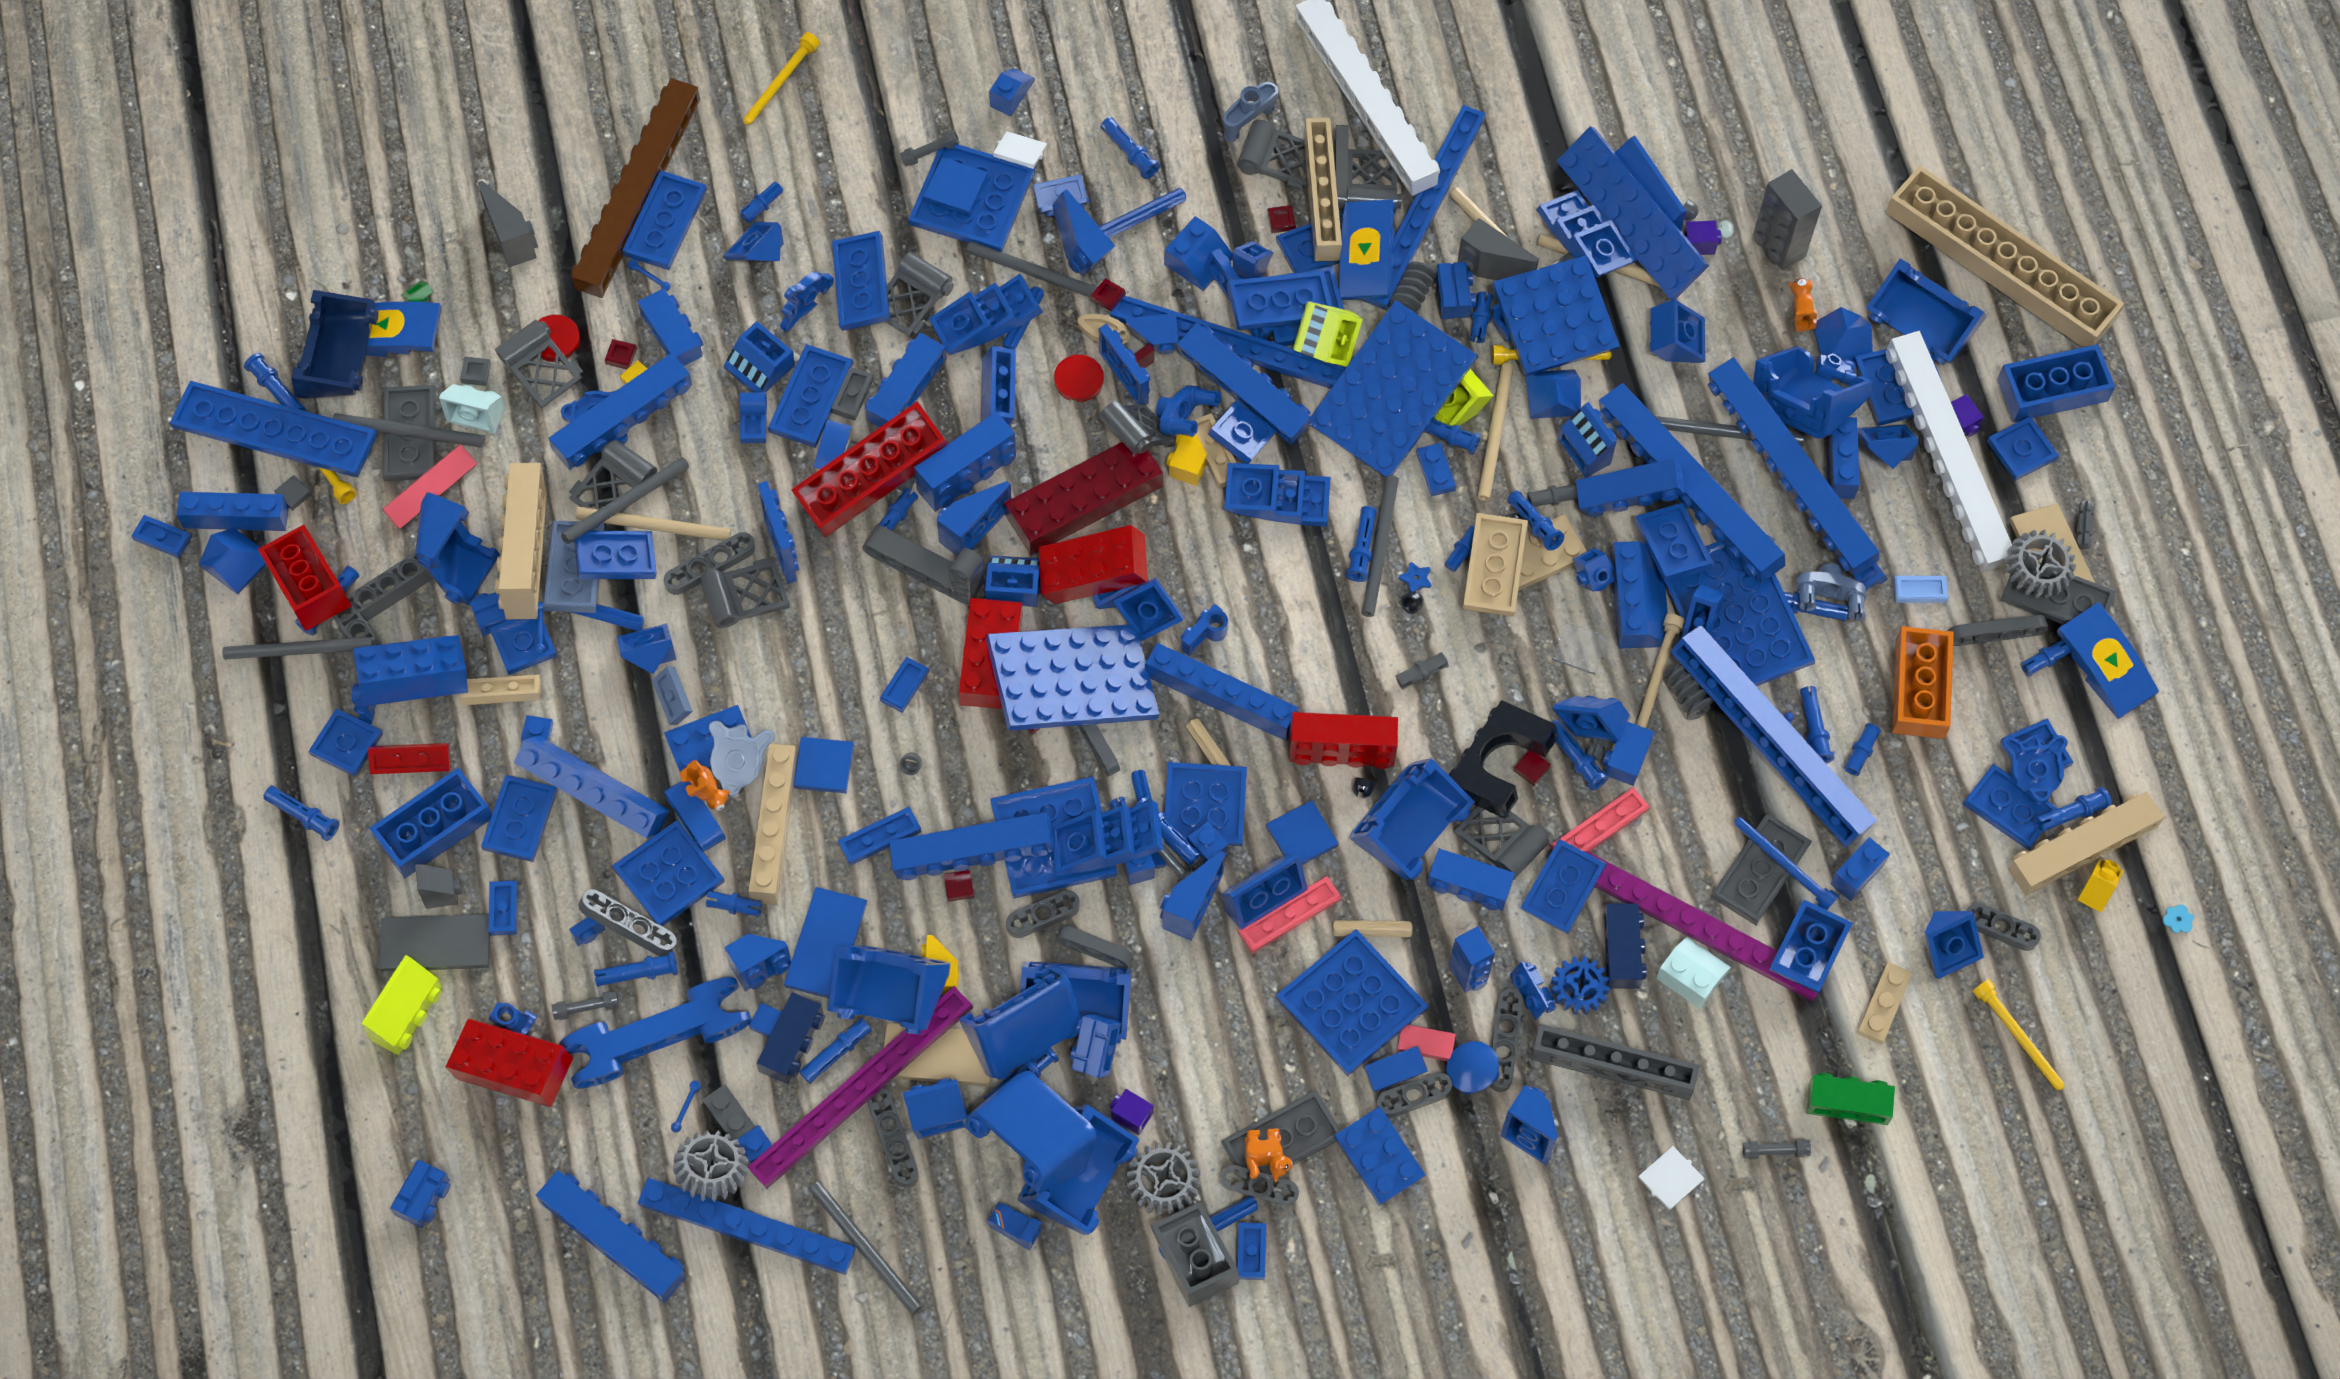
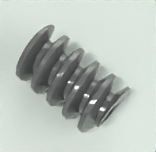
M1422 262L1409 263L1406 271L1402 274V279H1400L1398 286L1394 290V294L1390 298V305L1392 306L1394 301L1397 300L1417 314V311L1421 308V303L1425 301V295L1429 293V287L1433 285L1432 279L1437 277L1435 269Z
M1681 663L1672 666L1663 673V676L1668 678L1667 684L1673 687L1672 692L1677 696L1678 703L1683 704L1682 710L1684 713H1687L1688 720L1698 719L1710 710V705L1714 700L1711 697L1705 698L1708 693L1704 689L1700 690L1701 686L1695 681Z

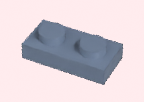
M667 666L652 680L669 725H678L693 710L676 668Z

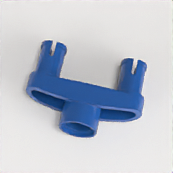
M1187 385L1172 398L1161 397L1156 406V414L1160 419L1161 433L1169 436L1177 434L1194 437L1198 430V424L1195 420L1190 421L1186 419L1198 405L1217 407L1221 402L1220 391L1201 389L1200 386Z

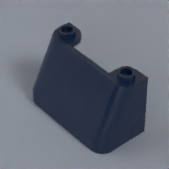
M313 290L311 303H314L315 308H313L312 314L310 313L309 315L310 326L301 362H298L297 367H294L291 377L295 397L310 399L355 395L356 391H361L363 376L360 375L372 325H376L378 322L379 310H375L373 299Z

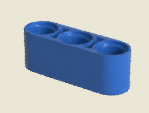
M680 781L663 792L692 839L704 853L726 840V837L705 803L698 797H691L687 794L685 788L691 785V783Z

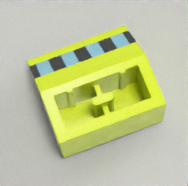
M1307 301L1293 350L1324 362L1347 367L1350 363L1363 319L1352 311Z

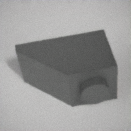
M422 864L415 865L417 890L426 909L458 904L457 895L462 894L460 879H455L452 870Z

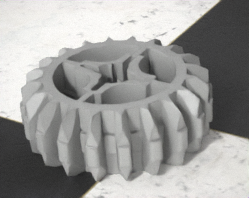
M2034 529L2029 534L2023 533L2013 541L2012 546L2007 550L2008 556L2005 559V563L2009 565L2006 568V573L2013 574L2010 577V582L2017 581L2019 583L2017 590L2024 587L2026 595L2034 592L2035 598H2039L2042 594L2045 598H2048L2052 593L2056 596L2068 587L2069 581L2074 578L2073 572L2076 569V564L2072 563L2075 560V555L2068 554L2071 546L2064 547L2062 545L2064 538L2058 541L2055 539V533L2047 536L2046 530H2042L2038 534ZM2037 548L2042 549V551H2029L2027 549ZM2042 558V561H2041V564H2042L2041 567H2042V568L2039 570V567H2040L2039 561H2040V559ZM2045 576L2050 578L2051 576L2053 577V579L2045 580L2040 579L2039 577Z
M706 1130L704 1136L696 1132L694 1140L686 1137L684 1145L680 1144L677 1153L674 1155L673 1173L676 1175L677 1184H682L683 1192L690 1190L692 1198L699 1194L702 1201L706 1199V1196L711 1197L713 1202H715L718 1195L726 1199L728 1192L735 1194L737 1186L742 1187L744 1178L747 1176L748 1159L745 1156L744 1147H739L738 1139L731 1141L729 1133L724 1137L720 1136L719 1130L715 1135H710V1132Z
M1156 1142L1154 1151L1149 1146L1144 1147L1145 1155L1139 1152L1136 1154L1137 1161L1130 1162L1132 1171L1127 1172V1178L1131 1180L1127 1183V1188L1133 1190L1131 1193L1132 1199L1140 1198L1137 1202L1139 1208L1148 1204L1147 1213H1151L1156 1208L1157 1215L1160 1217L1164 1209H1167L1168 1215L1171 1216L1173 1215L1174 1207L1181 1211L1184 1210L1182 1203L1189 1206L1192 1205L1191 1197L1198 1196L1196 1188L1201 1186V1180L1197 1178L1201 1175V1171L1194 1168L1197 1165L1196 1159L1188 1160L1190 1157L1189 1151L1180 1154V1145L1171 1150L1170 1142H1166L1165 1149H1160V1144ZM1166 1161L1162 1166L1156 1167L1151 1165L1148 1167L1154 1162ZM1176 1164L1184 1171L1187 1178L1186 1183L1180 1181V1177L1174 1174ZM1169 1170L1168 1180H1165L1159 1188V1178L1162 1179ZM1142 1175L1148 1177V1181L1154 1184L1152 1194L1144 1188L1141 1181ZM1168 1191L1175 1193L1179 1191L1178 1194L1172 1197L1161 1198Z

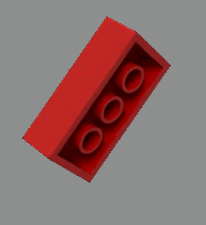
M304 524L258 549L305 631L352 606Z
M1133 525L1039 547L1041 595L1054 604L1148 582L1145 534Z
M970 598L959 686L960 705L1003 709L986 638L988 634L1021 632L1023 619L1022 602Z
M1292 713L1289 762H1295L1298 765L1321 763L1324 766L1346 764L1353 768H1359L1363 765L1374 766L1378 769L1394 767L1398 748V717Z
M468 1018L445 1068L457 1080L551 1108L573 1058L561 1045Z

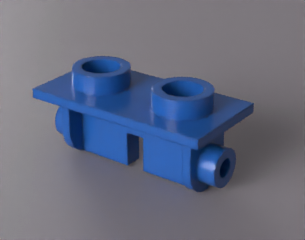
M1522 961L1510 973L1515 987L1521 993L1527 1008L1531 1011L1534 1019L1538 1020L1545 1011L1550 1013L1556 1009V1001L1547 987L1538 988L1544 981L1536 969L1537 967L1532 965L1531 962L1524 963Z

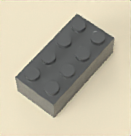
M1793 169L1768 182L1753 232L1756 243L1766 250L1771 262L1777 264L1781 270L1806 257L1822 208L1821 203Z

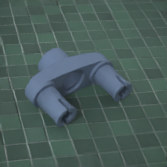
M1264 82L1256 87L1247 86L1241 91L1240 98L1223 116L1224 137L1228 142H1235L1236 138L1239 139L1241 127L1259 114L1264 113L1268 115L1275 110V102L1278 99V87L1274 83Z
M1833 563L1825 564L1819 569V572H1805L1797 577L1796 584L1800 595V609L1804 610L1806 603V611L1814 610L1816 608L1815 595L1848 601V617L1851 620L1854 619V613L1855 621H1861L1865 618L1864 601L1866 600V587L1859 581L1843 576L1842 568L1839 565Z

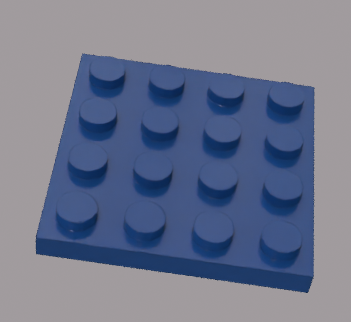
M959 144L949 150L947 147L939 149L908 219L909 225L967 243L973 241L1002 252L1035 174V167L1033 169L993 157L992 154ZM942 157L988 172V178L970 216L923 200L925 191Z
M1587 255L1492 283L1524 376L1618 350L1620 347Z
M1094 777L990 799L995 821L1046 812L1052 827L1095 809L1103 813ZM1053 851L1041 857L1029 855L1023 856L1018 861L1010 862L1004 860L1013 899L1117 877L1116 865L1058 876L1055 873Z
M1357 929L1276 994L1277 1001L1347 1076L1395 1038L1406 1026L1426 1012L1429 1007Z

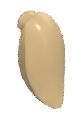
M1086 314L1078 318L1079 329L1098 343L1099 328L1105 324H1108L1112 330H1116L1120 334L1123 341L1122 344L1130 340L1131 335L1128 328L1113 317L1103 314Z

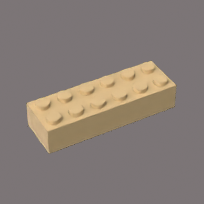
M510 463L509 474L504 475V487L507 489V494H503L502 505L503 510L506 511L505 515H501L500 521L501 530L504 531V534L499 536V551L502 552V557L497 558V571L500 573V578L495 579V592L499 594V609H504L506 620L537 619L547 491L541 463Z

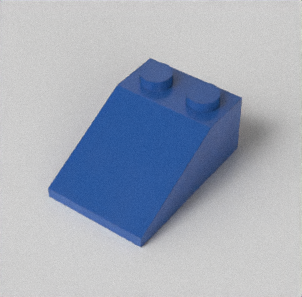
M1066 188L1052 207L1069 266L1074 272L1079 273L1083 277L1104 260L1115 245Z
M1005 481L957 500L948 508H943L937 516L939 543L956 556L960 554L963 548L972 550L1005 515L1004 502L1012 499L1011 484Z
M1220 851L1174 886L1170 895L1165 894L1160 909H1162L1160 918L1163 919L1162 929L1192 941L1224 874L1225 853Z
M1803 899L1769 970L1819 994L1853 922Z

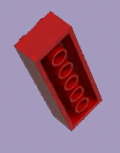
M917 401L791 490L826 538L915 475V466L948 445V443Z

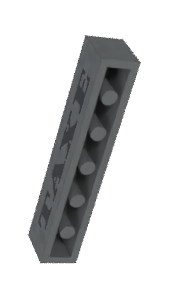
M1539 1024L1530 1059L1690 1100L1694 1092L1700 1066Z

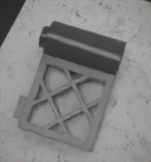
M1254 120L1237 162L1241 171L1247 175L1260 172L1287 182V187L1298 191L1301 188L1306 189L1308 186L1306 159L1303 160L1299 153V150L1305 148L1304 139L1279 131L1265 120ZM1277 139L1288 142L1290 148L1280 152L1276 144ZM1294 153L1298 162L1288 166L1283 156ZM1279 159L1283 168L1275 170L1267 166L1270 161ZM1302 167L1306 174L1305 179L1302 180L1294 177L1291 170Z
M1348 149L1347 202L1393 199L1395 203L1394 213H1396V209H1401L1402 194H1397V173L1391 164L1384 168L1378 163L1380 159H1387L1382 150ZM1353 158H1363L1367 162L1359 167L1353 162ZM1371 166L1379 171L1373 177L1365 172ZM1358 175L1367 180L1363 184H1352V180ZM1385 176L1391 181V185H1381L1377 180Z
M912 252L907 253L900 262L898 271L887 285L888 302L893 301L895 312L890 313V320L885 321V323L910 338L913 334L918 336L926 325L923 320L938 299L951 293L954 287L952 276ZM901 281L908 285L909 292L895 295L894 287ZM924 295L929 298L925 306L915 307L913 297ZM910 298L912 308L898 311L896 301ZM913 314L914 321L909 328L900 324L899 316Z
M535 319L495 348V352L542 409L581 381L582 377L580 374L583 371L574 359L569 362L549 336L551 330L544 321L538 322ZM549 347L556 355L555 364L540 362L541 353ZM558 359L563 363V365L558 364ZM525 365L536 366L535 379L524 377L519 369ZM539 366L554 368L553 381L538 379ZM557 369L568 370L574 378L567 383L556 382ZM528 382L534 383V389ZM537 384L552 385L551 394L544 400L536 393ZM555 386H559L560 388L554 392Z
M1116 400L1108 404L1100 414V419L1133 454H1142L1150 446H1175L1177 437L1161 433L1160 419L1145 404L1123 406Z
M618 440L608 441V444L601 450V460L582 482L578 480L569 491L572 494L569 498L579 507L592 508L596 506V509H600V505H606L618 498L616 486L627 484L634 488L656 474L657 468ZM603 468L610 472L611 481L597 483V475ZM612 487L613 498L599 500L598 489ZM594 490L595 501L583 502L579 497L584 491ZM604 523L609 528L613 525Z
M768 558L753 561V566L725 573L717 569H710L700 579L717 628H727L736 624L739 620L790 607L775 561L769 562ZM771 570L773 578L770 583H767L757 578L759 573ZM743 577L749 580V583L745 589L734 585L733 579ZM753 583L766 588L761 598L748 592ZM769 591L780 595L782 602L772 604L764 599ZM747 597L757 602L755 608L743 611L741 605L743 599Z
M1477 806L1454 830V834L1495 864L1496 867L1515 873L1513 879L1515 880L1549 844L1548 832L1540 825L1527 824L1511 811L1505 819L1499 816L1498 818L1483 819L1482 812L1484 809ZM1502 823H1514L1520 828L1515 833L1503 834ZM1499 824L1500 834L1484 835L1483 825ZM1469 826H1481V836H1469L1464 831ZM1501 840V848L1495 854L1485 848V841Z

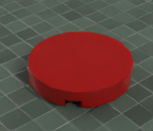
M551 314L539 319L538 322L544 321L550 328L551 334L549 336L567 359L571 357L572 353L580 345V334L577 325L570 318L563 315ZM550 347L541 353L543 360L555 362L556 355Z
M1084 354L1071 355L1064 358L1057 365L1054 372V385L1063 398L1069 401L1072 399L1078 400V402H1086L1095 398L1102 390L1104 371L1100 363L1094 358Z

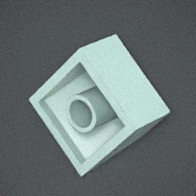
M453 384L443 391L439 397L447 422L493 434L496 433L505 409L502 397L493 391L483 392L475 390L469 385L459 386Z
M1686 937L1674 948L1660 967L1656 979L1701 1009L1731 967Z

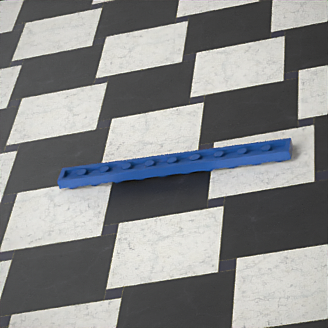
M1466 105L1462 106L1435 158L1440 168L1438 185L1416 195L1394 237L1392 248L1394 264L1389 297L1364 299V302L1387 310L1390 298L1394 294L1398 282L1402 279V274L1406 271L1407 265L1412 262L1485 120L1486 113Z
M1124 296L1110 313V317L1125 324L1126 318L1176 313L1179 341L1198 322L1202 327L1204 325L1210 327L1220 342H1228L1235 349L1234 353L1240 358L1244 356L1254 365L1330 389L1347 368L1346 366L1324 362L1297 352L1287 346L1128 296Z

